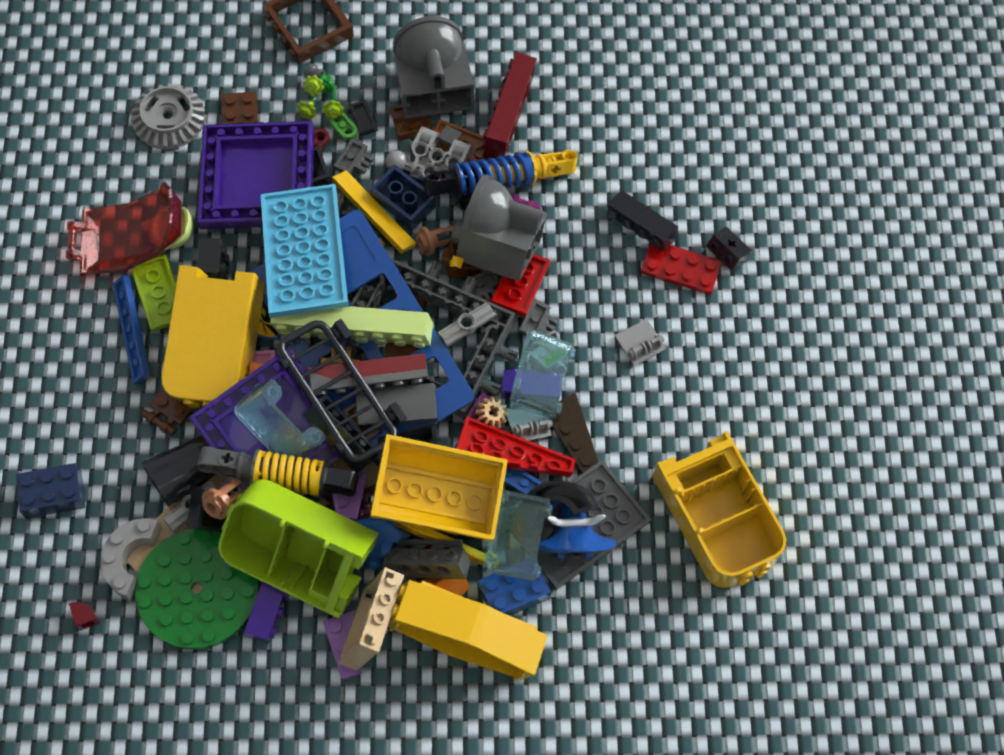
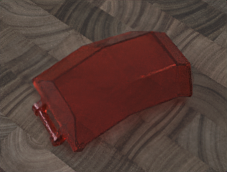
M163 182L157 190L130 203L98 208L84 207L82 210V223L75 221L67 222L68 250H66L65 257L67 259H80V276L125 271L154 259L164 253L181 236V201L170 186ZM76 231H82L81 251L75 250Z

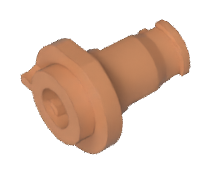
M449 225L446 228H438L431 231L427 227L419 228L416 234L419 254L432 256L436 248L449 244L451 238L438 241L437 235L453 231L454 226Z
M233 478L228 484L223 485L218 490L210 488L202 495V503L206 513L217 519L226 518L229 506L235 503L239 494H243L245 490L243 489L240 492L234 491L229 496L228 493L241 484V481Z

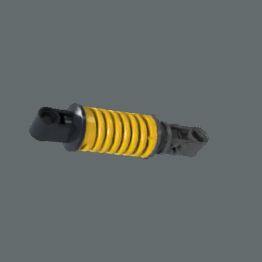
M204 446L201 448L196 468L204 473L233 476L239 480L243 478L249 479L250 484L256 480L265 479L296 493L302 492L306 495L309 493L319 498H323L325 492L341 494L343 496H354L359 480V474L353 470L330 468L329 460L320 461L313 459L310 465L309 458H305L304 463H302L303 458L297 457L295 462V456L290 455L287 461L288 456L286 454H282L280 458L279 453H274L273 455L272 452L268 451L266 453V451L258 448L251 455L245 451L240 453Z

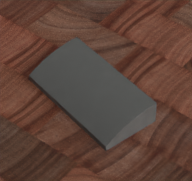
M434 383L390 386L380 389L370 388L384 410L392 403H398L407 417L401 425L438 422ZM363 391L356 394L358 412L371 403ZM373 407L357 416L359 428H369L382 421Z

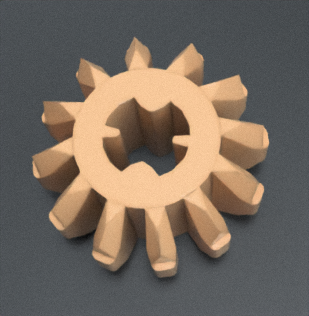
M491 396L489 400L484 398L482 403L477 404L478 410L475 411V415L480 417L476 420L500 428L501 424L507 421L505 417L509 412L504 411L507 406L505 404L500 405L501 399L495 402L494 396Z

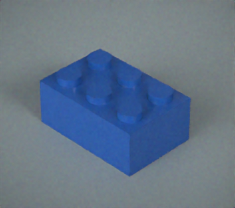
M534 557L478 580V588L485 604L509 616L549 600L551 595Z

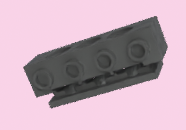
M403 539L398 543L395 542L397 546H392L383 560L384 567L409 578L466 579L470 566V560L460 540ZM406 545H412V548L410 549ZM430 545L431 548L427 549L425 546ZM444 546H450L449 550L445 549Z

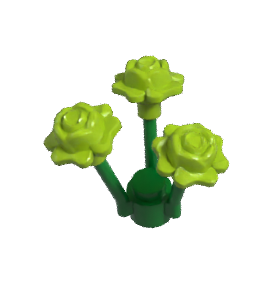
M322 74L319 79L316 75L312 77L310 75L307 76L306 81L303 82L304 90L313 98L307 103L301 101L297 104L300 116L305 119L316 117V109L313 107L315 100L321 92L328 93L332 91L331 101L323 104L322 112L326 114L327 118L336 119L338 116H342L344 107L340 105L339 101H335L337 85L334 84V79L325 74Z

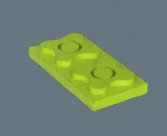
M165 254L130 266L151 332L170 326L176 282Z

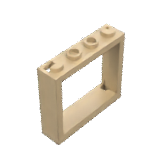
M385 567L363 588L338 664L357 671L379 652L404 577L403 574ZM366 593L372 596L371 599L365 597Z

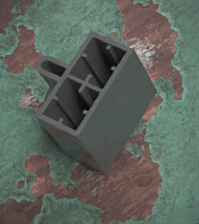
M439 16L421 17L405 24L396 33L393 40L394 68L404 119L475 109L474 83L462 31L459 26L452 20Z
M484 174L478 181L470 202L466 207L463 222L457 221L453 229L451 243L458 245L456 256L463 258V262L520 281L541 242L547 212L514 201L504 185L493 179L492 176Z

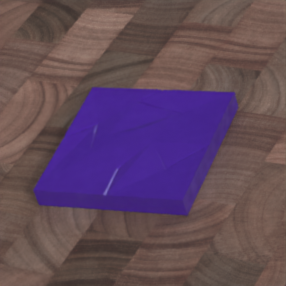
M313 122L203 125L197 224L200 230L263 227L261 194L312 187Z
M286 348V351L289 354V356L293 357L294 355L290 351V349ZM279 354L189 417L208 445L216 449L240 453L245 451L247 454L252 455L258 448L266 451V453L268 451L272 452L273 455L274 453H279L280 458L282 454H286L288 456L287 461L290 455L295 456V462L297 457L303 458L302 463H304L305 458H309L310 465L313 459L320 461L329 460L330 465L340 457L303 416L312 407V404L289 369H281L278 360L281 359ZM294 360L293 362L299 369L300 373H305L304 368L301 366L298 360ZM243 478L240 480L241 484H239V487L242 490H246L250 483L249 479Z

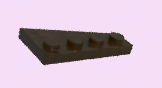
M576 393L543 410L545 417L548 420H552V429L569 456L576 459L575 465L581 474L599 462Z

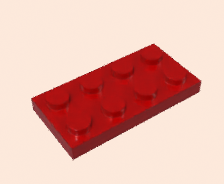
M650 243L640 274L711 295L722 261L672 245L663 251L660 248H655Z
M534 254L520 281L502 276L491 299V303L526 318L551 260Z

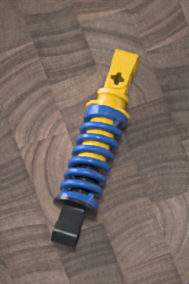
M572 150L533 156L531 152L525 151L513 156L506 155L505 157L498 156L495 159H479L477 162L473 160L468 163L461 162L459 164L452 162L448 164L446 170L429 171L425 174L424 192L429 196L451 193L454 198L468 195V193L473 194L478 181L484 174L492 176L493 179L500 182L507 189L512 184L515 187H519L521 184L522 186L535 185L537 179L542 180L546 177L575 173L578 154Z

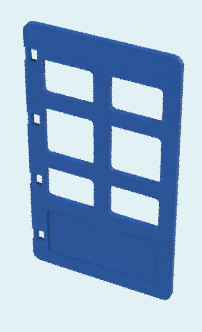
M353 210L341 217L340 229L347 295L380 275H385L395 290L397 298L379 309L424 312L364 214L360 210ZM265 263L253 269L251 273H255L265 282L266 288ZM264 292L263 299L268 306V297ZM348 299V305L353 307ZM433 327L431 346L420 348L411 355L425 353L426 361L436 358L449 378L446 384L435 390L438 422L472 403L475 396ZM300 338L302 343L297 346L294 341L289 343L296 355L309 348L304 338ZM349 339V341L344 343L342 346H345L346 344L350 343L351 341H353V339ZM328 341L299 357L298 359L303 368L306 370L308 367L318 366L321 358L331 354L332 344ZM374 341L359 343L369 360L384 358ZM386 384V385H385V387H390V386H392V384ZM351 389L343 395L334 394V391H331L327 395L333 402H335L340 398L344 397L345 395L354 391V389ZM356 394L338 404V408L342 411L355 403ZM438 422L405 424L397 426L396 429L397 432L433 423L437 424ZM386 426L379 427L381 433L369 441L373 446L378 444V437L389 434Z

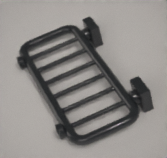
M342 318L337 320L332 328L323 321L315 320L309 322L279 340L277 351L281 359L278 360V363L282 370L289 369L337 442L333 444L338 455L344 453L354 463L364 462L383 451L385 440L360 455L354 454L348 445L383 424L388 429L389 435L397 436L396 427L401 425L407 417L397 402L389 405L386 410L383 409L342 345L349 341L352 334ZM316 328L324 332L327 337L324 340L293 357H290L287 353L285 346L291 341ZM330 341L338 354L301 374L293 361ZM341 358L349 371L312 391L304 377ZM351 374L359 388L323 408L315 394ZM363 391L371 404L335 425L326 411ZM373 407L382 421L352 439L345 441L337 428Z

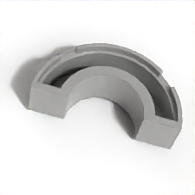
M141 518L121 525L109 536L102 549V573L111 588L127 601H132L137 583L136 578L127 572L128 557L138 547L145 545L155 546L162 529L158 520Z

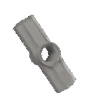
M485 302L473 311L460 315L457 321L439 331L438 335L444 345L448 347L464 336L472 335L477 328L495 318L496 315L492 307ZM470 322L471 326L463 327L462 324Z
M210 480L201 487L218 490L217 486ZM191 494L185 496L181 504L162 518L173 532L178 530L188 520L189 509L187 507L190 505Z

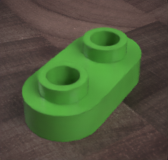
M344 112L342 116H338L336 119L328 118L329 125L343 140L350 141L351 138L355 139L357 137L356 125Z

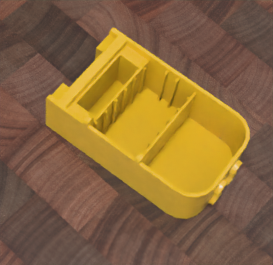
M179 265L162 370V386L170 396L182 401L183 404L189 405V407L200 408V406L207 405L249 375L250 363L254 362L265 282L255 273L236 271L235 280L233 281L208 278V275L198 267Z
M728 431L710 440L705 450L678 462L675 457L656 464L652 478L710 583L722 588L732 587L736 584L743 586L750 582L751 577L756 576L760 578L768 573L767 570L774 566L786 547V536Z

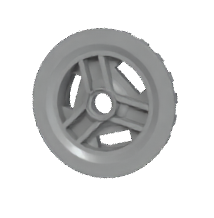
M168 84V86L164 87L163 85H158V88L154 90L153 88L148 89V93H143L140 95V100H136L134 103L135 107L131 111V122L138 138L153 148L164 150L180 148L193 141L202 131L206 118L205 109L199 96L193 93L191 89H185L179 84L177 86ZM179 100L185 101L189 105L190 110L185 112ZM157 101L151 108V110L148 112L147 109L150 107V105ZM166 113L173 114L169 119L163 117Z

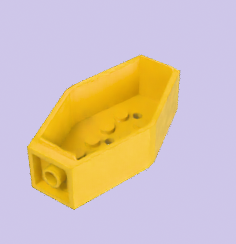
M409 580L405 584H401L387 626L390 628L389 631H398L448 656L512 676L513 680H523L535 675L547 639V635L537 631L536 626L424 581L417 583Z

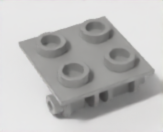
M647 319L615 334L616 339L633 366L666 350L662 343L664 342L663 336L656 334Z
M540 402L504 409V411L509 412L506 417L513 435L528 441L552 436L550 427L553 426L552 420H548L545 417Z

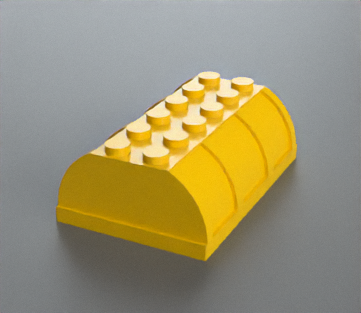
M386 434L370 516L377 519L381 518L407 525L445 531L451 534L479 538L485 541H494L508 460Z

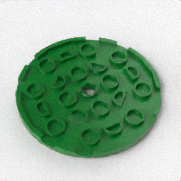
M191 529L176 533L159 543L142 563L135 585L136 605L144 624L161 641L181 649H206L225 642L226 639L238 633L248 622L259 592V580L230 566L223 560L218 550L221 532ZM195 584H202L203 589L201 592H192L191 589Z

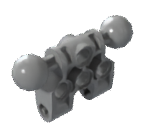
M422 126L411 146L412 155L415 159L414 162L409 161L406 154L400 150L391 151L387 155L385 162L388 169L395 165L402 171L410 172V177L425 183V174L429 171L446 170L448 164L452 162L458 164L461 162L467 163L472 152V145L455 139L449 151L444 152L440 148H435L440 133ZM418 151H424L421 155L417 154ZM435 157L441 158L439 161H434L433 159Z

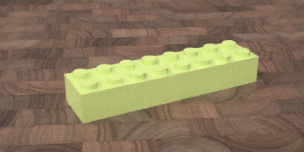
M351 306L274 317L270 321L277 332L284 337L315 320L323 321L332 328L333 324L342 318L352 334L350 339L356 340L358 343L374 341L376 344L386 345L391 342L396 346L403 347L406 344H411L417 348L431 346L433 322L427 312ZM319 328L300 336V338L310 339L311 336L318 337L321 340L327 338Z

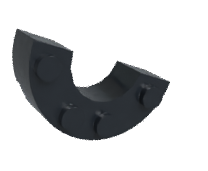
M547 481L541 483L526 494L521 508L518 510L519 535H524L545 528V513L556 502L565 503L571 508L574 515H581L598 509L599 505L594 496L577 483L570 481Z

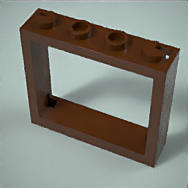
M271 0L264 4L265 12L263 14L267 22L270 21L272 23L274 32L276 34L279 33L282 44L288 46L291 57L296 58L299 64L354 37L353 26L334 0H320L339 28L299 47L276 13L301 0Z

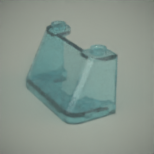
M528 328L510 396V409L555 420L556 414H560L563 403H560L559 400L568 363L570 360H574L576 349H573V344L536 329Z
M273 378L259 382L237 403L235 415L273 455L274 453H279L281 458L282 454H286L288 456L287 461L289 456L293 455L296 460L297 457H302L327 439V436L318 427H310L302 433L275 405L282 396V390Z
M507 490L502 491L494 541H487L483 572L529 581H536V578H539L541 566L538 565L537 556L544 520H546L547 516H551L553 505L550 504L551 499Z

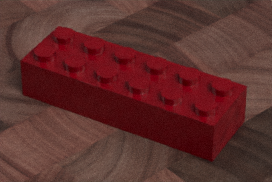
M516 52L514 59H510L509 71L505 73L504 85L500 87L498 93L499 99L495 101L494 112L489 117L488 129L486 128L484 131V140L481 147L484 150L483 157L495 159L498 156L505 157L507 155L533 81L537 58Z

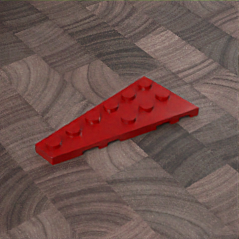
M468 416L464 421L456 449L507 459V468L569 478L573 473L576 459Z

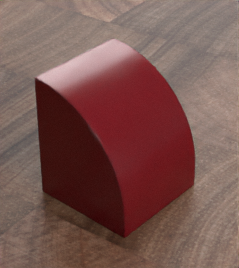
M81 602L69 603L75 626L80 631L100 624L98 616L88 605Z

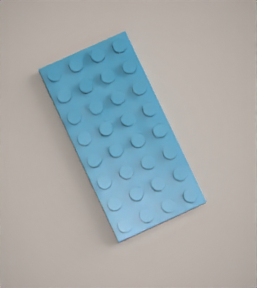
M330 184L261 194L268 312L270 318L349 307L336 185Z

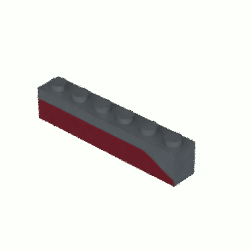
M425 353L353 362L368 386H373V389L384 388L386 384H392V387L402 386L404 382L411 381V384L423 383V380L428 377ZM344 363L326 365L306 376L307 383L312 391L349 370ZM308 367L305 370V372L311 370L314 367ZM350 374L315 395L316 397L324 396L327 394L326 392L334 391V394L345 393L346 389L356 390L359 388V385Z

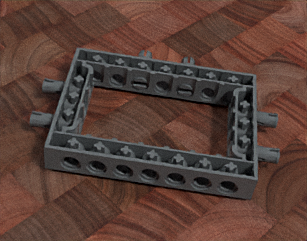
M391 258L414 296L458 316L469 313L487 302L496 315L495 318L482 325L486 328L484 331L485 335L480 344L477 345L476 353L472 361L468 362V369L463 375L474 392L475 397L472 403L453 414L465 418L479 391H487L496 397L499 395L498 391H501L502 385L487 379L496 358L501 357L514 364L515 359L518 357V352L503 345L515 323V313L471 294L478 282L475 278L470 280L471 276L466 277L462 288L459 289L437 279L444 268L441 263L436 265L437 262L433 261L428 273L425 274ZM380 275L353 291L356 292V295L351 303L352 306L377 308L388 285H391L387 277ZM356 340L344 346L346 352L347 347H352L351 360H369L360 344L357 345L358 342ZM429 375L423 380V383H419H434L435 390L444 385L433 380ZM411 381L404 382V385H415L411 384Z

